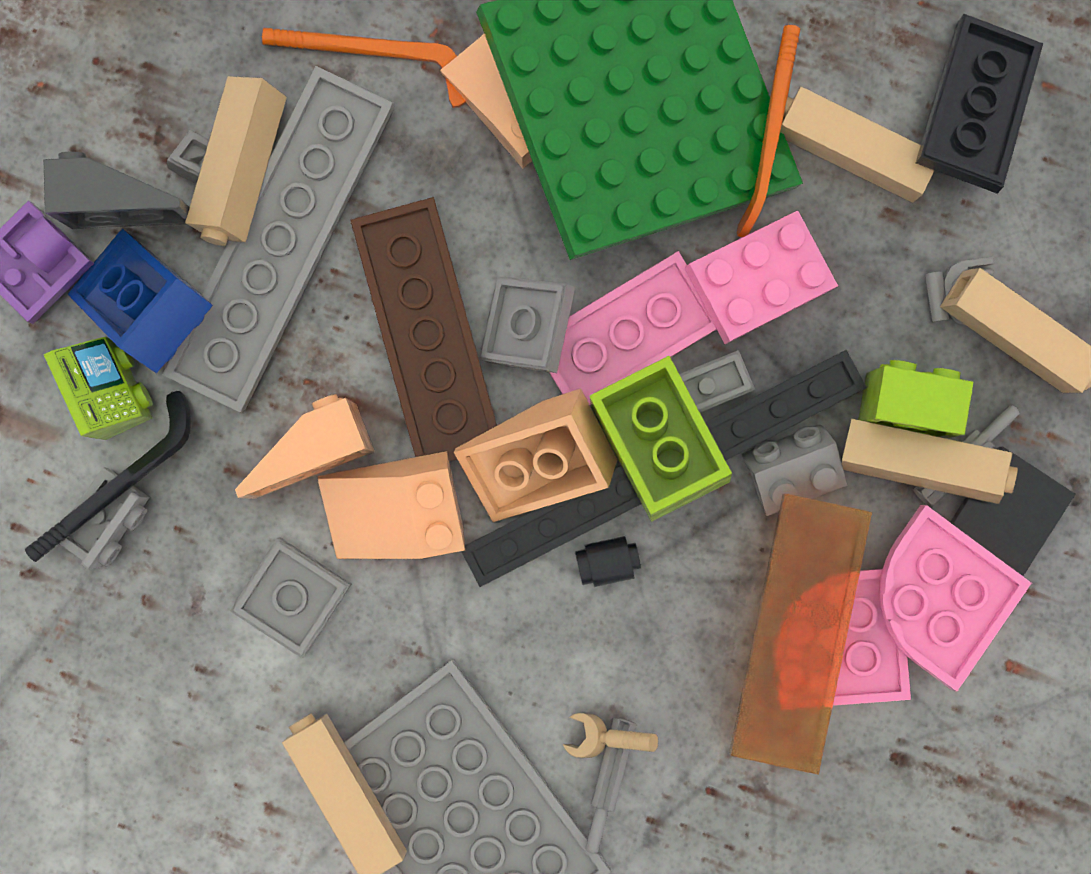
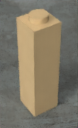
M228 76L185 222L201 232L200 238L211 244L226 246L227 240L246 242L287 98L263 78Z
M800 87L794 99L787 97L780 132L785 135L788 142L912 203L923 195L935 170L916 164L921 145L803 87Z
M976 268L965 270L961 273L940 306L943 310L1062 393H1083L1084 390L1091 387V346L983 269Z
M851 419L842 458V467L845 471L995 504L1000 503L1004 492L1012 494L1018 471L1017 467L1010 466L1011 452Z
M311 713L289 726L292 735L287 737L282 744L357 873L382 874L402 862L407 850L328 714L316 720Z

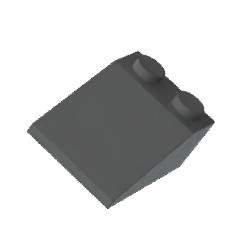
M61 152L58 154L59 159H43L45 213L71 229L186 224L190 207L180 198L91 158H86L85 153Z

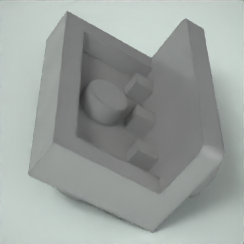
M823 425L801 428L793 435L775 442L761 443L754 450L742 455L744 463L751 472L761 508L766 516L847 486L837 444Z
M103 467L74 509L114 479L117 474L109 468ZM132 486L64 541H61L60 545L83 560L81 565L88 570L99 569L102 565L107 567L120 552L122 546L118 542L126 530H134L143 520L147 513V509L143 506L150 497Z

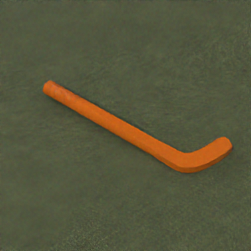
M785 25L783 28L756 187L750 204L738 224L737 236L745 237L749 234L766 199L790 88L798 37L800 35V28L796 25Z
M263 28L262 44L269 46L277 45L280 47H298L300 49L437 63L441 68H444L457 57L451 48L437 43L408 42ZM445 77L449 101L452 107H461L466 103L465 99Z

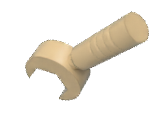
M577 713L569 718L584 723L586 739L580 746L563 744L565 750L574 757L592 758L599 755L606 745L612 748L654 752L658 747V737L652 733L612 729L607 731L604 722L598 716Z

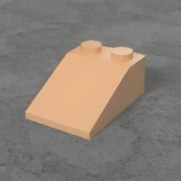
M483 34L442 68L440 72L449 80L470 108L523 169L532 162L485 34Z
M581 388L541 401L462 444L454 451L492 522L609 488L617 463V458Z
M337 394L313 402L314 410L303 414L235 489L237 497L256 499L375 452L357 404L347 398H338Z
M447 451L318 476V483L337 559H423L465 550L464 529Z

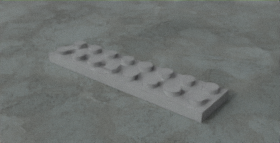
M315 66L269 159L246 242L228 241L202 294L213 306L205 314L201 324L194 328L177 348L175 355L169 360L162 375L244 414L395 108L393 102Z

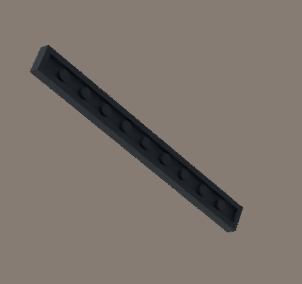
M846 349L705 423L726 461L866 389V386ZM621 465L614 469L609 488L533 510L465 545V550L461 552L479 587L641 505V502Z

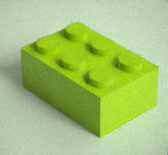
M670 356L589 396L591 407L651 522L730 483L732 472Z

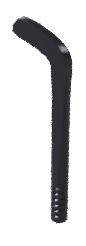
M181 391L171 392L166 396V405L170 419L169 431L166 437L60 520V522L55 524L54 527H51L49 531H46L43 536H40L36 541L27 546L25 552L34 562L40 560L55 546L59 545L61 541H64L185 445L190 435L191 418L188 401Z

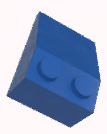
M123 228L68 293L70 298L121 350L155 373L172 359L177 348L191 331L201 324L205 314L213 306L196 289Z

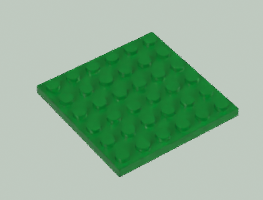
M495 0L480 4L476 11L570 260L750 203L756 187L770 96L733 0ZM781 132L779 134L766 198L795 189L803 184L786 137Z

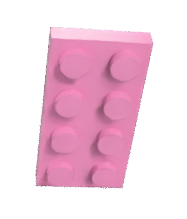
M679 251L569 316L557 373L549 372L561 394L581 388L591 406L590 395L667 356L671 358L717 330L685 270L687 264Z

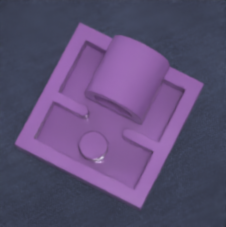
M28 200L0 228V295L27 322L34 324L94 263L34 203Z

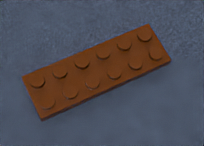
M431 197L351 219L350 221L415 457L447 451L449 462L458 460L454 454L457 447L497 426L435 199Z

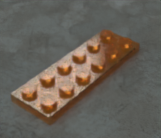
M786 493L782 494L729 751L731 756L819 775L872 512Z

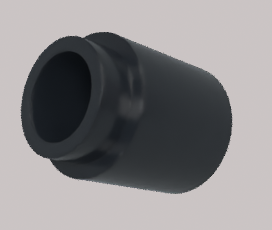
M625 536L586 544L585 549L575 551L582 585L593 583L594 587L634 579L633 570L641 568L636 543L627 544Z

